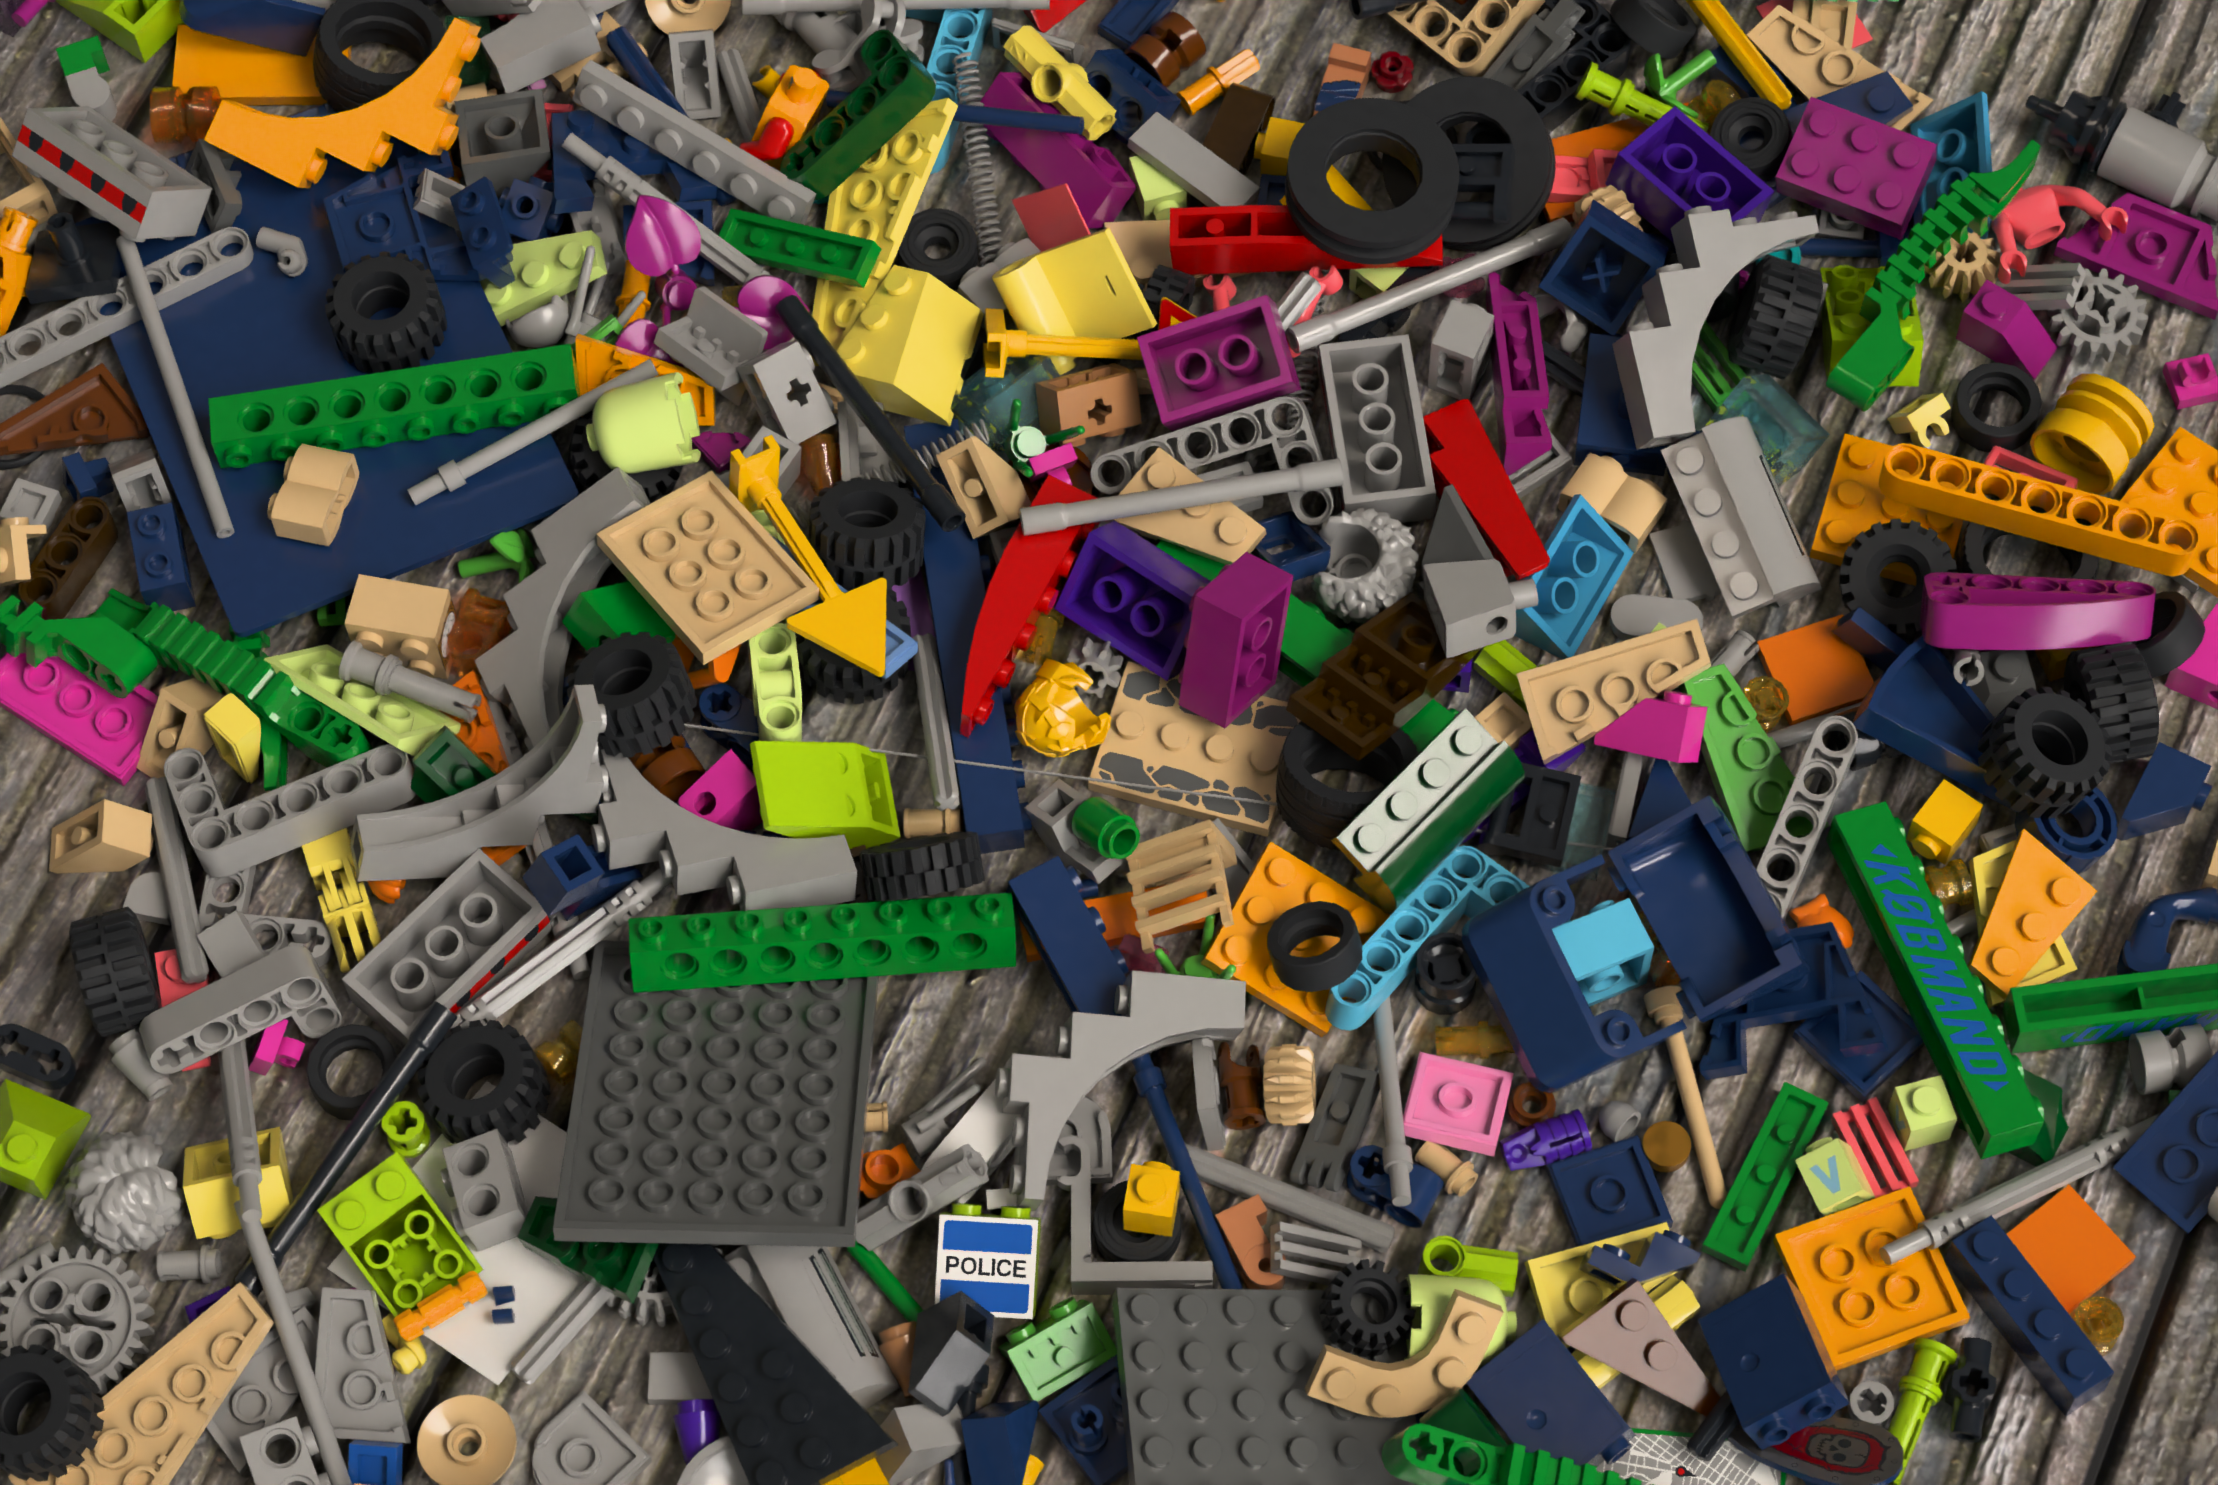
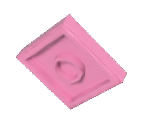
M1420 1052L1403 1114L1405 1136L1494 1156L1514 1073Z

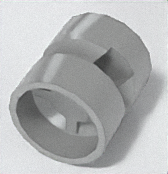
M2201 1024L2171 1028L2168 1036H2165L2161 1030L2133 1033L2129 1037L2130 1069L2135 1087L2140 1095L2168 1092L2173 1083H2176L2180 1089H2183L2212 1057L2208 1037Z

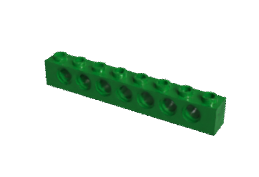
M571 344L220 396L208 398L211 444L221 469L228 467L243 468L250 464L261 462L287 461L290 456L295 455L301 444L342 451L367 446L381 447L387 443L407 440L422 441L433 436L453 433L468 434L479 429L499 426L515 427L522 423L535 421L580 397V387Z
M1012 893L628 918L633 993L1016 967V936Z

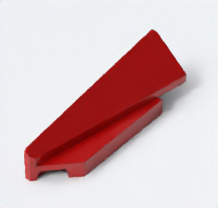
M1462 399L1423 416L1437 497L1441 500L1444 487L1453 484L1494 559L1501 563L1506 577L1514 575L1516 580H1521L1545 569L1549 565L1550 558L1471 402L1468 399Z

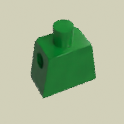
M629 581L580 592L562 621L565 627L586 650H589L592 646L597 648L602 645V640L609 637L611 639L619 638L620 634L631 632V635H637L640 631L649 632L651 637L658 634L665 637L667 643L673 642L676 638L675 632Z

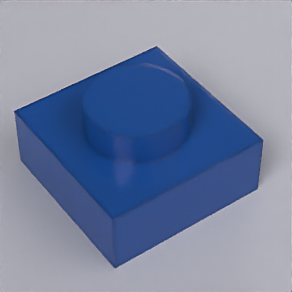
M354 1440L349 1443L348 1473L352 1485L354 1483L402 1485L403 1443Z

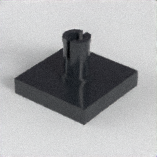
M67 212L51 216L48 219V225H46L47 230L38 231L25 287V293L30 304L116 293L123 263L116 244V239L121 236L119 233L120 229L110 222L76 226L72 215Z

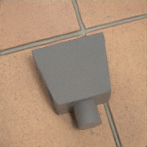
M1495 559L1423 565L1424 600L1446 658L1458 656L1512 638L1516 634V610L1538 606V593L1533 578L1508 583L1501 563Z

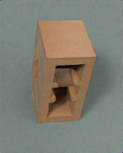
M1112 363L1035 383L1040 431L1043 436L1079 425L1085 428L1083 434L1061 441L1059 446L1072 443L1073 447L1081 446L1086 443V438L1096 435L1102 437L1119 436L1125 433V428L1142 424L1136 371Z

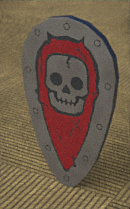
M1830 1417L1827 1420L1815 1422L1792 1434L1784 1443L1771 1445L1764 1450L1743 1430L1740 1422L1727 1438L1741 1452L1756 1461L1803 1479L1806 1485H1887L1894 1481L1903 1469L1904 1450L1897 1437L1885 1428L1866 1421Z

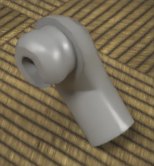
M265 226L259 230L256 238L257 247L276 253L279 260L277 262L278 268L284 274L295 277L305 271L308 258L304 244L299 237Z

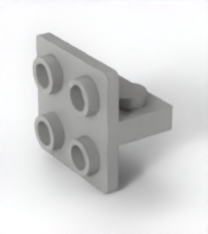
M701 286L694 291L687 316L659 328L654 344L668 353L674 361L683 364L684 368L690 369L703 378L706 384L714 387L717 392L735 405H740L746 402L748 391L736 367L762 354L768 332L712 291Z

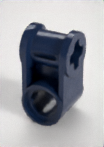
M716 684L709 686L702 692L699 699L701 726L712 727L713 725L715 728L759 733L753 702L727 684ZM702 729L709 738H712L727 750L732 749L745 765L753 768L750 743L760 741L758 736Z
M1369 1145L1358 1149L1352 1156L1350 1170L1346 1179L1347 1189L1351 1196L1388 1214L1403 1225L1421 1228L1444 1186L1442 1179L1433 1171L1421 1165L1413 1164V1169L1409 1172L1412 1202L1407 1206H1395L1392 1203L1390 1177L1385 1173L1383 1167V1148ZM1369 1169L1377 1172L1371 1179L1363 1176L1368 1173Z

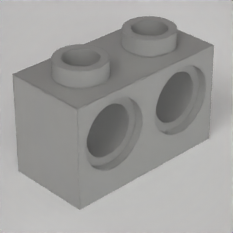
M1452 299L1431 343L1428 388L1459 400L1468 399L1471 401L1490 360L1494 324L1493 314L1487 313L1479 305L1473 303L1463 304Z
M498 1129L442 1149L447 1168L440 1170L448 1195L450 1197L455 1196L457 1208L451 1210V1216L461 1238L468 1236L478 1252L518 1237L528 1210L512 1151ZM483 1168L479 1173L473 1175L475 1171ZM494 1208L489 1214L483 1216L487 1210Z
M296 1416L239 1437L255 1485H331L327 1472L317 1475L311 1456L319 1454V1449L310 1425L300 1428ZM278 1439L289 1440L296 1447L293 1458L283 1464L274 1463L267 1457L268 1447Z

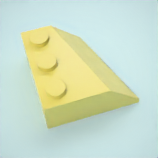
M893 265L836 351L875 402L883 403L885 411L950 427L954 416L950 409L954 395H960L964 380L960 375L965 360L972 356L984 314L980 308L928 272Z

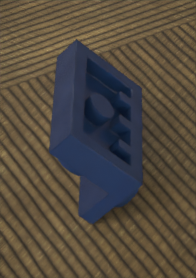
M483 177L452 195L450 200L472 268L502 289L515 281L510 262L513 261L511 252L513 244L493 183L487 177Z

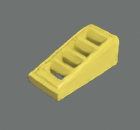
M230 693L204 714V720L219 756L247 783H252L258 778L261 724L259 717L234 694Z

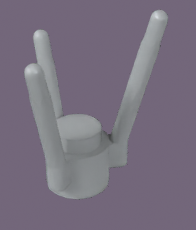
M591 245L586 249L571 318L565 329L567 333L564 340L565 344L572 345L577 334L584 335L603 321L593 316L603 289L606 275L594 281L583 312L595 254V248ZM605 261L606 269H607V273H608L610 264H609L608 261ZM639 291L617 318L622 327H624L646 298L644 291ZM614 331L610 332L608 335H606V336H605L603 339H601L600 341H603V342H604L607 338H609V337H610L611 335H613L615 332H614Z
M978 1058L923 1108L909 1115V1120L901 1124L906 1137L920 1158L929 1152L932 1154L944 1140L943 1138L950 1133L943 1118L980 1092V1085L973 1084L941 1106L986 1065L985 1058Z

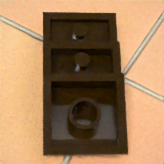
M1411 592L1357 628L1351 644L1323 662L1319 677L1289 697L1286 710L1359 761L1421 711L1481 648L1446 658L1426 602Z

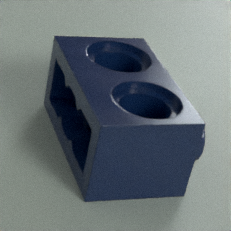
M1119 48L1096 50L1085 69L1088 83L1116 110L1115 118L1117 120L1112 126L1114 129L1113 134L1126 145H1128L1129 138L1156 111L1170 120L1181 102L1176 95ZM1107 80L1111 86L1110 95H1108L1106 90ZM1138 106H1140L1142 110L1141 122L1137 116Z
M172 502L127 512L140 592L146 605L156 602L159 607L163 604L171 608L172 611L196 607L183 530Z

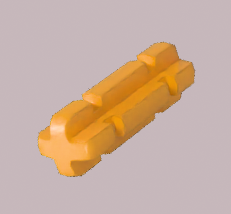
M475 1271L466 1273L457 1279L459 1284L454 1287L448 1284L416 1304L418 1308L413 1312L409 1308L394 1318V1324L402 1338L406 1342H411L424 1334L423 1328L429 1326L432 1329L465 1309L464 1303L469 1301L473 1304L485 1297L488 1293L487 1288L478 1273Z

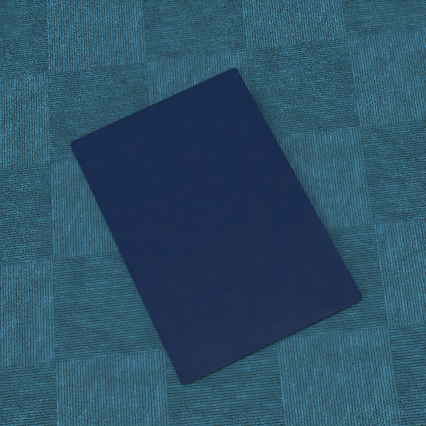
M391 136L389 141L393 144L392 152L383 167L378 166L375 172L362 171L326 153L324 159L327 160L326 170L319 182L316 184L312 182L310 188H297L242 159L233 162L230 171H241L242 174L236 187L242 197V210L236 216L232 227L243 229L248 234L254 251L253 260L245 269L159 311L234 528V533L231 536L218 538L215 533L143 319L109 335L233 632L240 638L247 637L352 595L359 574L392 579L489 540L501 532H509L554 514L579 495L550 433L466 478L467 484L452 492L446 489L418 505L414 504L407 489L439 472L438 467L453 459L457 463L531 422L522 423L515 427L499 426L479 429L468 434L453 433L433 436L422 441L407 440L387 443L381 447L367 446L347 449L341 452L354 454L360 472L351 500L344 509L334 540L329 546L277 536L272 521L268 518L267 510L270 498L274 493L279 492L285 482L283 473L286 461L275 460L250 464L243 468L228 467L221 469L211 444L208 398L373 374L372 368L363 372L356 368L355 362L349 364L344 359L342 351L338 349L326 314L325 305L328 304L326 300L328 288H334L332 280L336 274L344 275L326 215L323 199L370 173L375 177L398 165L397 159L403 155L409 158L419 153L417 148ZM419 186L411 188L414 201L418 198L415 196V193ZM418 212L426 241L430 248L460 241L453 227ZM203 214L195 236L175 237L174 240L153 238L146 239L145 242L135 243L145 267L212 233ZM92 216L75 223V225L82 226L109 221H103ZM265 226L299 237L304 244L308 258L305 271L295 277L284 274L278 268L277 262L279 260L277 254L257 247L256 238L259 230ZM239 243L227 244L223 247L220 254L224 256L237 255L243 249V245ZM198 262L189 263L182 268L180 274L184 276L196 275L203 268V264ZM123 263L119 279L127 275ZM435 280L446 313L447 330L443 331L445 339L442 345L433 346L435 354L429 360L425 358L419 360L421 366L512 353L479 281ZM159 282L149 283L153 295L157 294L163 287V284ZM109 302L101 308L100 314L104 316L114 315L120 311L122 303ZM403 308L383 309L375 313L370 319H387L398 314Z

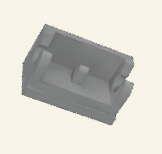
M598 179L591 180L592 187L590 189L594 195L592 211L569 213L574 233L592 230L600 237L604 259L610 264L607 275L625 271L624 265L628 258L610 194L605 192L601 181Z
M846 401L837 402L842 481H851V478L856 476L864 479V472L868 473L870 478H874L872 474L873 468L877 470L884 481L880 469L881 464L885 466L892 477L888 465L889 460L892 461L850 405ZM876 402L884 412L883 403Z

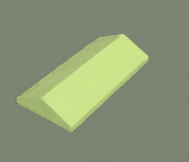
M328 644L264 658V661L271 664L276 674L282 671L289 675L298 689L414 757L444 725L455 734H458L460 731L461 723L433 707L395 692L389 695L378 694L373 686L355 679H351L348 682L340 679L338 672L344 654Z

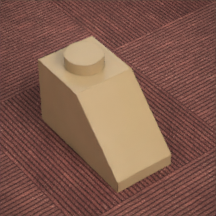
M972 436L935 455L957 504L966 514L965 522L973 539L1000 531L1020 521L1019 508L1030 507L1031 502L1017 471L978 437Z
M196 677L161 688L136 768L151 778L165 777L163 766L166 759L173 752L183 748H194L204 756L214 744L204 720V714L225 695L214 690L208 684L197 680Z
M103 799L52 828L49 871L57 874L120 872L150 857L154 837L151 833L152 814Z

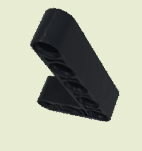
M1545 0L1535 14L1539 15L1545 8L1552 11L1560 0ZM1574 0L1585 10V13L1578 21L1584 24H1576L1572 29L1576 34L1572 41H1570L1571 44L1566 48L1567 51L1517 91L1536 109L1549 134L1590 101L1585 97L1582 100L1574 98L1583 78L1574 76L1575 74L1584 76L1591 62L1597 63L1599 70L1615 78H1619L1627 69L1631 39L1618 27L1611 14L1596 0ZM1605 49H1612V50H1615V51H1614V52H1609V51H1606ZM1547 99L1552 100L1553 102L1547 103L1541 100ZM1482 122L1474 125L1467 132L1465 144H1510L1509 140L1500 130Z

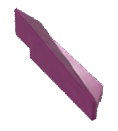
M1492 272L1487 277L1486 310L1487 313L1494 315L1490 353L1500 461L1509 476L1552 449V437L1542 409H1548L1549 389L1537 300L1526 291L1519 295L1515 294L1500 284L1499 274Z

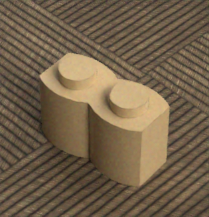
M307 444L300 445L295 455L287 459L283 473L285 482L279 492L271 496L268 504V518L272 521L277 536L329 546L332 543L339 529L344 509L351 500L360 472L354 454Z
M1589 453L1560 493L1558 509L1564 513L1573 496L1581 494L1635 554L1664 514L1667 498L1663 495L1661 488L1653 481L1628 476L1624 472L1622 465L1612 457Z

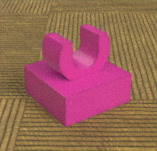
M2209 353L2165 363L2162 372L2176 410L2218 401V377Z
M1072 443L1029 458L1026 464L1033 471V475L1029 477L1030 482L1033 483L1043 478L1046 479L1048 475H1051L1072 485L1066 469L1072 468L1078 460Z
M284 1019L261 1031L248 1066L250 1071L266 1076L274 1062L284 1067L295 1068L296 1063L300 1060L305 1043L293 1038L283 1037L289 1020Z

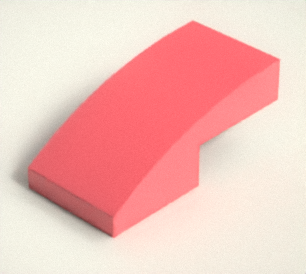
M1593 149L1588 158L1555 155V179L1547 202H1577L1582 199L1583 195L1600 187H1606V180L1620 151Z

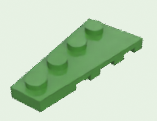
M1720 664L1708 668L1679 685L1681 693L1692 695V704L1708 707L1700 748L1723 812L1748 854L1766 848L1795 777L1780 756L1782 751L1773 737L1767 736L1755 718L1757 716L1756 711L1725 664ZM1799 816L1788 821L1786 830L1793 837L1801 838L1811 833L1813 825L1805 817ZM1826 822L1823 831L1830 827L1828 822Z

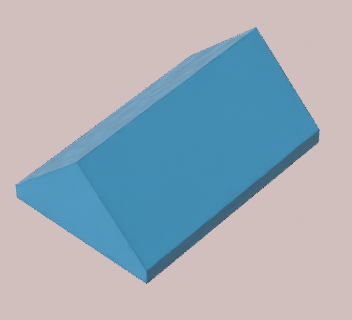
M1983 91L1910 124L1911 135L1937 144L1936 162L1920 197L1922 217L1930 207L1934 209L1936 200L1943 193L1948 194L1950 185L1958 179L1962 182L1971 172H1992L1987 94ZM1989 217L1987 220L1988 231L1981 237V239H1987L1989 228L1992 221ZM1968 227L1967 232L1972 233L1973 230Z
M1581 494L1573 496L1544 545L1550 558L1549 565L1545 569L1524 579L1533 578L1538 593V606L1516 610V634L1514 636L1561 659L1574 656L1634 553Z

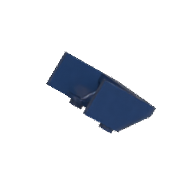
M180 0L179 2L181 19L187 26L196 31L306 57L322 17L326 12L325 8L293 0Z
M1602 854L1545 878L1478 913L1467 921L1462 930L1463 946L1528 1080L1535 1088L1547 1093L1557 1092L1656 1047L1687 1029L1684 1021L1681 1020L1643 1037L1634 1019L1624 1011L1608 1010L1594 1016L1558 944L1552 929L1567 922L1575 910V899L1569 886L1577 883L1605 864Z

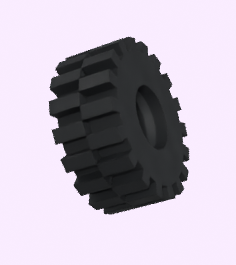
M1890 519L1889 523L1881 524V522L1871 525V529L1866 532L1862 531L1855 537L1852 545L1848 546L1841 564L1839 590H1841L1843 604L1850 612L1861 607L1899 637L1905 636L1906 639L1915 637L1917 633L1922 632L1920 615L1924 577L1934 572L1956 573L1957 567L1955 559H1952L1950 554L1951 549L1945 541L1942 542L1937 537L1938 533L1933 529L1929 528L1927 530L1920 526L1921 523L1913 520L1910 523L1901 522V519ZM1902 562L1909 565L1915 572L1916 585L1907 596L1900 598L1891 597L1882 590L1879 576L1883 568L1888 564Z
M973 831L953 832L950 834L941 833L933 836L926 835L914 839H903L893 843L873 846L860 852L867 898L870 901H884L888 899L891 901L902 898H917L923 895L930 896L940 892L955 891L958 888L971 887L973 884H980L982 881H985L978 833Z

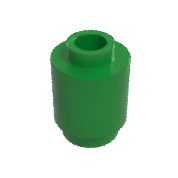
M1092 797L1085 800L1077 808L1072 818L1073 834L1106 858H1126L1134 852L1139 843L1140 833L1133 818L1104 798Z

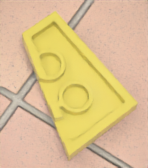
M2016 840L1973 857L1969 861L1978 937L1986 917L1991 911L2003 873L2007 869L2015 849ZM2062 935L2055 940L2016 987L2048 984L2077 970ZM1985 984L1988 1009L2006 1001V998L2002 999Z

